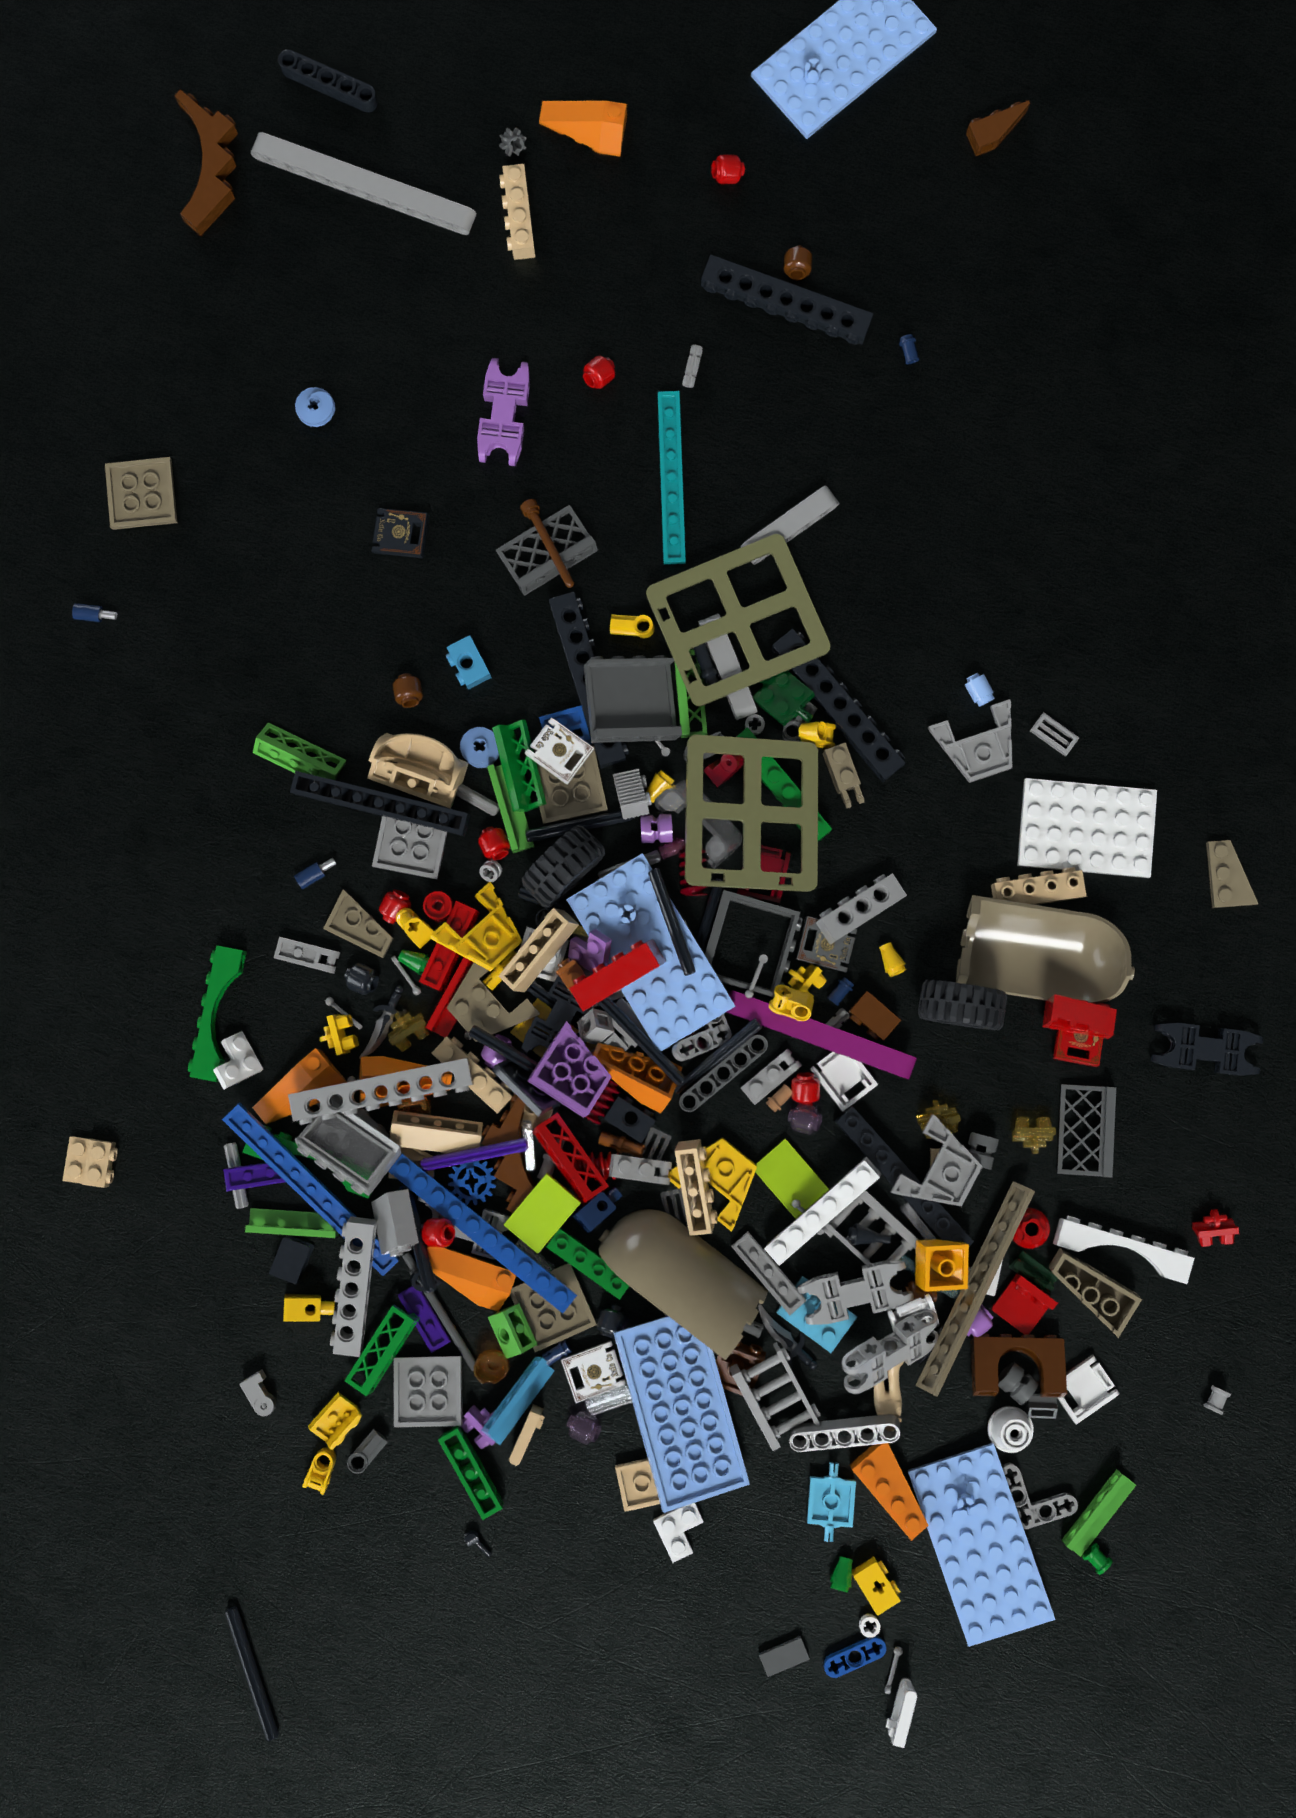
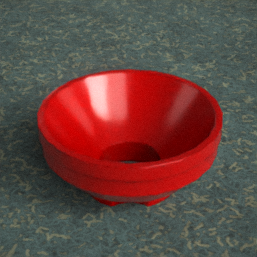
M1027 1208L1012 1240L1017 1245L1027 1249L1041 1246L1047 1240L1050 1233L1048 1219L1041 1211ZM1031 1222L1035 1223L1038 1227V1232L1033 1236H1029L1025 1231L1026 1225Z

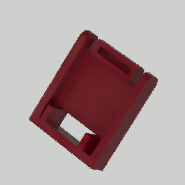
M761 845V870L764 872L787 873L791 852L787 851L785 860L781 859V849ZM779 877V884H784L786 877ZM748 888L737 889V894L780 904L783 890H771L770 896L749 892Z

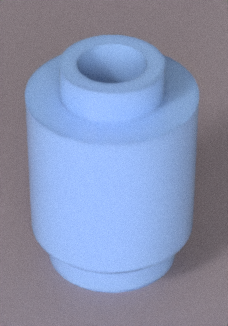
M976 673L967 678L968 683L965 684V687L974 703L977 702L979 707L995 699L993 696L994 691L984 674L980 676L979 673Z

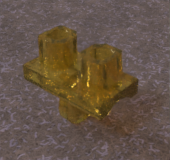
M397 1012L394 1014L397 1020L390 1024L393 1031L387 1034L392 1046L395 1044L403 1052L412 1045L407 1038L408 1035L414 1032L417 1038L421 1040L428 1036L429 1032L425 1028L426 1021L421 1013L412 1018L410 1013L401 1016Z
M932 1100L933 1107L926 1108V1114L916 1116L921 1130H924L931 1115H935L951 1133L958 1132V1122L961 1121L955 1107L948 1109L947 1104L939 1105L937 1100Z
M1049 1117L1037 1118V1128H1029V1118H1017L1015 1129L1012 1133V1141H1023L1024 1148L1031 1147L1032 1154H1038L1039 1147H1046V1141H1052L1053 1136L1056 1135V1128L1052 1127Z

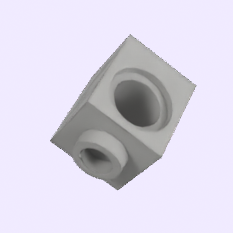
M592 1008L577 1022L579 1035L583 1042L597 1045V1043H602L614 1032L612 1018L606 1011Z

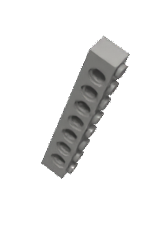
M464 1058L288 1094L293 1121H299L300 1125L312 1123L314 1117L322 1116V1120L336 1118L335 1113L344 1111L346 1116L358 1113V1108L366 1107L367 1111L380 1109V1104L388 1102L389 1106L403 1104L402 1099L411 1098V1102L424 1100V1095L433 1093L434 1097L447 1095L446 1090L455 1089L456 1093L468 1091L469 1086L473 1085L469 1060ZM446 1072H452L455 1077L454 1082L450 1085H446L442 1080L443 1074ZM425 1076L432 1079V1086L429 1089H423L420 1085L421 1079ZM401 1081H407L410 1085V1090L406 1094H402L398 1090V1085ZM380 1085L385 1086L388 1090L387 1096L382 1099L376 1095V1089ZM357 1090H362L365 1093V1100L362 1103H357L354 1100V1093ZM336 1094L340 1095L343 1099L342 1105L338 1108L332 1105V1097ZM313 1099H317L321 1105L317 1112L311 1111L309 1107Z

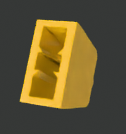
M284 1295L283 1321H320V1315H333L334 1301H321V1295ZM309 1304H313L315 1306V1309L313 1311H307L305 1307Z

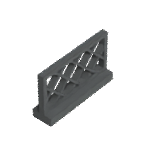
M570 505L542 521L545 527H554L553 535L550 537L553 543L566 544L564 551L559 553L567 569L598 551L596 542L589 535ZM569 513L572 517L571 526L560 524L561 517ZM535 526L496 549L497 554L524 596L559 575L548 551L538 549L539 541L542 539L537 533ZM558 528L569 530L567 540L556 538ZM573 531L581 532L585 537L579 542L571 541ZM527 538L536 539L534 549L523 547L524 540ZM509 549L517 550L515 560L506 558L503 553ZM521 551L532 553L530 563L519 561ZM536 554L546 555V562L541 565L534 564ZM518 565L529 567L527 574L520 578L517 576L516 569Z
M1061 1084L1057 1174L1113 1176L1115 1087ZM1066 1089L1076 1090L1081 1095V1098L1071 1105L1065 1099ZM1079 1090H1089V1091L1086 1092V1093L1083 1095ZM1091 1091H1102L1101 1101L1094 1107L1086 1096ZM1082 1099L1092 1107L1083 1117L1074 1109V1106ZM1065 1102H1066L1067 1105L1069 1106V1108H1068L1066 1111H1065ZM1100 1105H1101V1114H1100V1112L1096 1109V1108H1098ZM1072 1109L1080 1120L1070 1128L1064 1121V1117ZM1093 1111L1101 1117L1100 1124L1094 1129L1085 1121V1118ZM1083 1121L1091 1132L1081 1140L1073 1129ZM1064 1125L1069 1129V1130L1066 1131L1065 1133H1064ZM1099 1127H1100V1136L1096 1133V1130H1097ZM1071 1131L1079 1142L1069 1150L1063 1143V1139ZM1094 1133L1099 1138L1100 1144L1094 1151H1091L1083 1141ZM1082 1143L1090 1154L1080 1162L1072 1151ZM1063 1147L1068 1151L1064 1156ZM1098 1150H1099V1158L1094 1154V1153L1097 1152ZM1069 1154L1079 1163L1072 1170L1062 1169L1063 1159ZM1092 1155L1099 1162L1098 1172L1088 1171L1083 1165ZM1081 1166L1085 1171L1076 1169Z

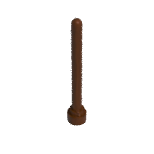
M535 499L526 500L520 506L521 511L525 517L532 520L565 585L568 588L573 587L574 581L539 517L540 507Z

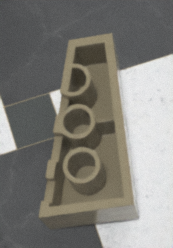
M1059 1248L1048 1266L1051 1272L1119 1338L1142 1299L1136 1292Z

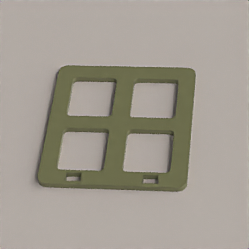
M773 534L652 584L646 591L647 599L690 699L696 706L706 705L826 655L830 650L828 637L785 539L780 534ZM767 554H771L785 582L786 591L748 607H742L727 572ZM707 579L712 580L726 615L685 633L680 632L666 600L667 596ZM666 607L670 618L663 621L659 609ZM790 607L796 608L810 643L772 660H764L750 625ZM730 632L735 633L749 664V669L712 685L704 686L689 650ZM691 669L697 679L692 683L689 682L685 672Z
M710 735L691 736L687 741L686 882L693 886L804 892L814 890L817 886L818 872L817 746L811 742ZM704 753L741 755L744 758L743 804L713 803L703 800ZM762 757L790 758L801 761L800 808L764 806L761 803ZM703 819L736 820L743 823L742 870L703 868ZM762 822L798 824L801 826V872L799 874L764 872L761 870ZM712 873L723 874L724 881L711 880ZM779 877H790L792 885L779 884Z

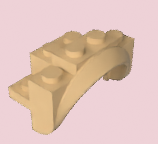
M386 733L378 738L371 752L369 761L372 764L368 779L451 808L458 786L463 783L469 762L458 759L446 745L433 738L419 734L391 735Z

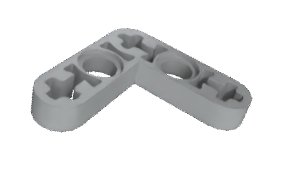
M724 1014L704 1025L705 1031L675 1043L672 1047V1054L678 1061L688 1060L719 1047L728 1041L732 1034ZM718 1022L720 1023V1025H718V1026H716V1027H713V1026H712V1025H714V1024H716V1023H718ZM723 1032L724 1036L718 1038L717 1034ZM699 1037H703L706 1040L707 1045L704 1049L698 1046L697 1040ZM691 1045V1050L680 1053L681 1048Z
M1013 1463L1002 1465L1004 1474H1007V1469L1009 1468L1016 1472L1012 1475L1016 1485H1012L1009 1488L1011 1493L1014 1490H1021L1023 1493V1498L1021 1501L1015 1502L1016 1507H1022L1024 1513L1030 1516L1026 1518V1523L1022 1522L1024 1529L1070 1516L1077 1511L1078 1502L1069 1493H1061L1030 1503L1019 1468ZM1005 1476L1008 1485H1011L1010 1479L1007 1476ZM1064 1499H1068L1069 1502H1072V1504L1069 1505L1070 1509L1067 1510L1065 1507H1059L1057 1509L1060 1512L1056 1513V1508L1053 1505V1502H1056L1057 1506L1063 1505ZM1043 1505L1051 1507V1514L1047 1517H1042L1039 1513ZM1017 1508L1019 1517L1021 1518L1020 1510Z

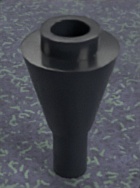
M855 1223L848 1231V1240H851L852 1245L875 1242L889 1244L891 1240L890 1235L879 1234L858 1223Z

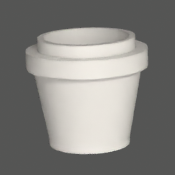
M1001 1407L991 1415L988 1421L987 1430L991 1442L1004 1452L1014 1453L1023 1450L1028 1446L1033 1437V1423L1028 1418L1027 1413L1018 1407ZM1013 1429L1018 1430V1435L1016 1437L1011 1436V1431Z

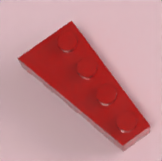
M651 939L643 943L640 940L630 946L632 951L626 955L622 951L611 958L613 962L605 966L602 963L593 968L594 974L586 978L583 974L573 980L575 985L569 989L582 1011L587 1010L664 964L666 960L655 941Z

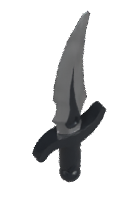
M398 985L395 987V992L393 991L388 1005H378L373 1009L374 1012L378 1010H384V1012L376 1021L371 1039L359 1059L370 1055L380 1046L389 1032L388 1029L393 1023L394 1015L402 1016L407 1013L406 1009L403 1011L396 1010L401 993L404 990L402 986Z
M759 1304V1313L764 1326L770 1335L782 1344L783 1348L785 1347V1349L790 1351L788 1355L791 1360L787 1361L788 1364L792 1365V1358L796 1355L806 1365L809 1364L810 1369H816L817 1362L802 1349L805 1342L803 1333L799 1335V1342H795L791 1333L774 1321L763 1306Z

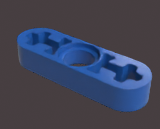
M877 1635L872 1638L867 1637L828 1655L823 1663L826 1674L829 1677L838 1678L882 1658L886 1653L885 1642ZM873 1642H876L877 1645L881 1644L878 1652L872 1649L867 1651L869 1657H865L861 1647L865 1646V1649L869 1650L872 1648ZM855 1650L859 1651L861 1659L858 1662H851L848 1659L849 1653ZM844 1655L848 1666L845 1667L844 1663H841L837 1666V1671H834L833 1668L828 1669L831 1666V1661H834L836 1664L842 1662L841 1656Z

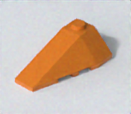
M543 101L539 123L561 135L565 134L575 139V142L579 144L583 143L593 148V151L597 153L620 157L627 119V104L610 101Z
M597 1043L593 1056L595 1055L612 1076L611 1079L641 1104L662 1113L672 1099L676 1084L650 1057L644 1056V1053H628L623 1048ZM673 1063V1064L677 1067V1069L681 1072L682 1067L679 1066V1065H677V1064H675V1063Z
M315 1048L296 1064L252 1108L264 1123L268 1125L292 1115L288 1094L347 1083V1081L322 1050ZM313 1099L310 1102L309 1107H312L313 1105L318 1104L320 1102L317 1099Z
M384 1056L361 1057L360 1080L425 1067L426 1065ZM452 1072L443 1074L442 1080L446 1085L451 1084ZM428 1076L423 1077L420 1081L421 1087L429 1089L432 1086V1079ZM407 1081L399 1083V1092L402 1094L409 1092L410 1085ZM380 1085L376 1089V1095L381 1099L387 1096V1088ZM360 1090V1103L365 1100V1093ZM410 1098L402 1099L403 1102L410 1100ZM382 1103L380 1107L387 1106L389 1103Z
M427 1246L432 1271L435 1275L476 1305L499 1312L510 1295L516 1277L515 1274L501 1264L449 1248Z

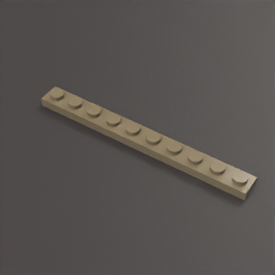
M1012 1182L968 1274V1289H961L937 1339V1343L916 1383V1386L938 1397L1035 1193L1032 1189Z

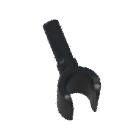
M475 1530L464 1534V1540L468 1547L476 1544L487 1557L492 1554L480 1541V1537Z

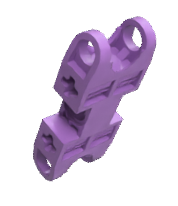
M492 358L485 376L483 397L484 401L493 402L491 419L480 418L477 436L479 462L486 463L487 456L490 455L493 449L503 448L508 453L509 466H516L522 450L524 425L514 421L516 406L528 405L530 390L528 362H522L521 368H518L514 375L505 376L499 370V359Z

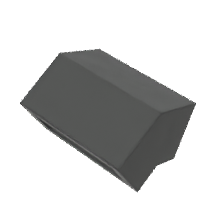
M1034 1393L1026 1401L1028 1418L1056 1419L1058 1410L1056 1397H1040V1394Z

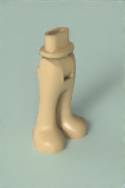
M904 1361L887 1371L888 1391L885 1390L884 1380L874 1386V1404L877 1415L891 1414L896 1416L900 1422H902L900 1417L902 1399L899 1369ZM893 1426L885 1427L887 1431L895 1430Z

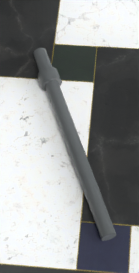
M410 1251L404 1254L402 1257L411 1271L410 1275H412L414 1271L418 1270L417 1263ZM419 1275L417 1282L422 1286L421 1279H420V1275ZM424 1292L471 1371L479 1368L478 1363L434 1292Z

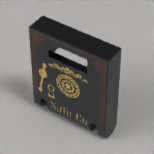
M378 508L377 514L384 517H376L373 544L380 546H373L371 552L424 558L429 523L428 513ZM414 524L416 527H421L418 544H411Z

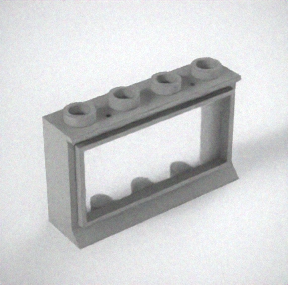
M332 1100V1105L334 1107L338 1108L341 1106L337 1102ZM344 1111L335 1113L336 1118L322 1120V1116L314 1117L313 1122L309 1123L298 1138L295 1139L298 1147L297 1150L305 1157L310 1155L315 1158V1163L321 1168L332 1170L333 1176L341 1182H344V1180L352 1184L350 1187L358 1194L365 1193L369 1196L402 1154L400 1146L354 1114L345 1116Z

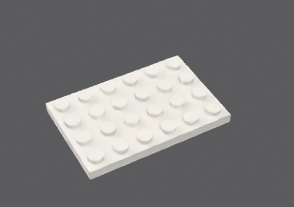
M1025 778L1017 866L1055 870L1075 867L1076 871L1082 870V872L1150 878L1157 790Z

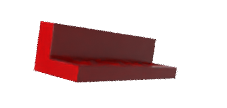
M456 901L446 923L463 938L474 928L480 912ZM436 943L419 982L444 993L461 955Z
M465 957L462 959L425 1028L445 1038L449 1037L457 1019L450 1013L447 1007L474 962Z
M558 1112L535 1127L533 1130L534 1135L578 1199L582 1201V1205H585L593 1197L609 1187ZM556 1120L561 1127L560 1135L552 1134L546 1126ZM562 1140L570 1141L573 1144V1153H567L562 1150ZM575 1158L584 1160L586 1163L585 1172L575 1169ZM587 1178H596L601 1186L591 1192L586 1185Z

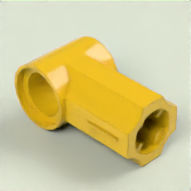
M646 615L611 616L610 634L648 638L654 632L653 622ZM640 623H649L648 630L643 632L638 630Z

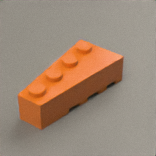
M888 1443L870 1446L850 1464L853 1472L911 1541L929 1526Z

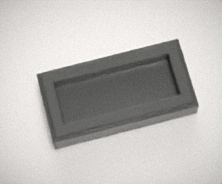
M801 1636L759 1653L768 1677L810 1660Z

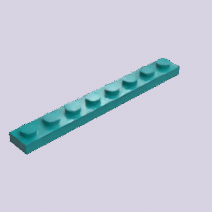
M679 391L658 392L664 564H685Z

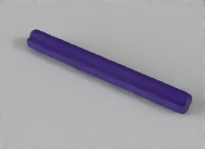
M526 1138L427 1157L421 1160L422 1170L429 1171L524 1152L529 1149Z

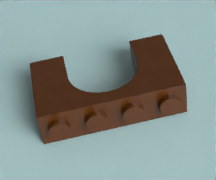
M984 1333L981 1337H973L971 1340L973 1396L997 1395L999 1392V1359L1004 1354L1015 1351L1027 1354L1036 1363L1039 1370L1040 1397L1063 1398L1067 1394L1064 1339H1057L1056 1335L1035 1338V1335L1031 1334L1022 1335L1021 1338H1013L1011 1334H1000L999 1337H990V1334Z

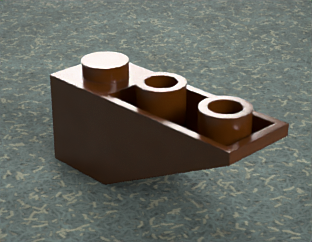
M1029 100L1023 103L1016 102L1008 109L1003 111L1001 109L996 110L988 117L983 119L978 117L970 122L966 135L975 156L997 148L1026 114L1030 104Z

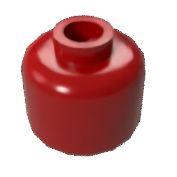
M735 154L719 155L712 162V177L719 184H736L741 176L744 175V163Z
M596 356L584 366L583 379L589 387L601 389L614 379L615 365L609 358Z
M487 827L482 831V835L478 839V844L484 856L488 859L497 861L509 853L510 842L501 828Z
M396 889L393 892H387L379 907L383 920L394 924L396 915L401 909L411 908L410 897Z
M798 1073L797 1077L791 1081L792 1099L798 1102L800 1106H812L813 1102L818 1101L820 1098V1080L814 1077L813 1073Z
M431 1218L423 1225L422 1239L429 1247L445 1248L453 1242L456 1233L455 1228L449 1219Z

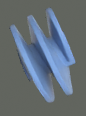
M317 387L308 388L302 391L296 399V413L300 420L310 427L323 426L334 415L335 402L324 389ZM315 404L319 407L316 410L312 408V406Z
M476 727L463 735L460 742V751L463 758L470 765L476 768H486L494 764L499 757L494 733L484 727ZM478 743H479L480 745L485 744V745H484L485 750H484V751L478 750V751L476 752V750H477L476 745H477Z

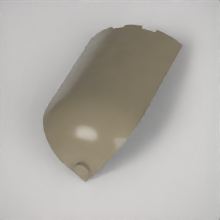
M972 895L966 918H969L967 928L963 929L960 944L965 947L962 948L961 959H958L956 983L1002 990L1008 995L1046 1001L1054 994L1098 1004L1112 1000L1120 995L1129 980L1133 979L1134 967H1131V950L1128 941L1123 933L1108 920L1089 913Z
M653 1209L632 1212L621 1218L610 1231L606 1229L598 1239L601 1241L598 1248L601 1258L618 1277L724 1360L728 1358L743 1336L741 1334L746 1323L751 1325L759 1312L756 1309L758 1303L762 1305L766 1299L768 1290L698 1235L690 1236L688 1227L668 1213Z

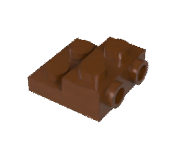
M740 1340L726 1360L718 1354L716 1355L715 1361L723 1389L742 1395L729 1367L737 1364L740 1370H748L765 1360L766 1355L762 1347L757 1344L748 1346L742 1344ZM759 1374L750 1378L751 1381L748 1382L750 1389L754 1388Z

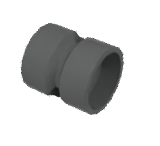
M971 1132L968 1141L970 1149L968 1151L983 1166L982 1168L992 1170L994 1162L992 1153L996 1152L999 1140ZM978 1145L987 1147L986 1152L976 1151Z
M1014 1361L1008 1364L998 1376L999 1387L1004 1392L1010 1391V1397L1020 1405L1024 1404L1034 1394L1039 1385V1382L1031 1375H1024V1369Z

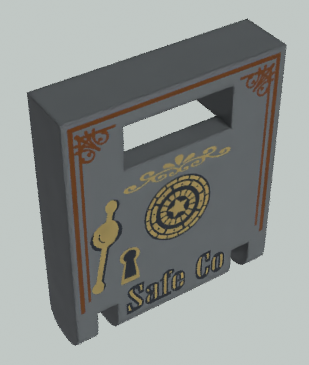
M806 916L795 959L847 972V968L840 966L841 962L849 964L855 938L846 934L830 945L816 924L820 919ZM809 929L816 931L812 951L804 950ZM854 929L849 933L856 934L857 929Z

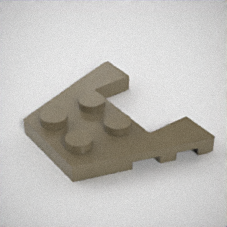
M476 963L472 964L447 1007L468 1033L472 1026L476 1025L494 1035L540 1015L528 999L524 1000L511 1013H508L480 980L489 970Z

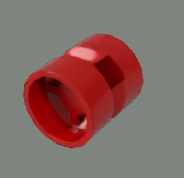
M434 891L428 894L423 902L425 914L437 922L447 921L454 907L453 900L441 891Z

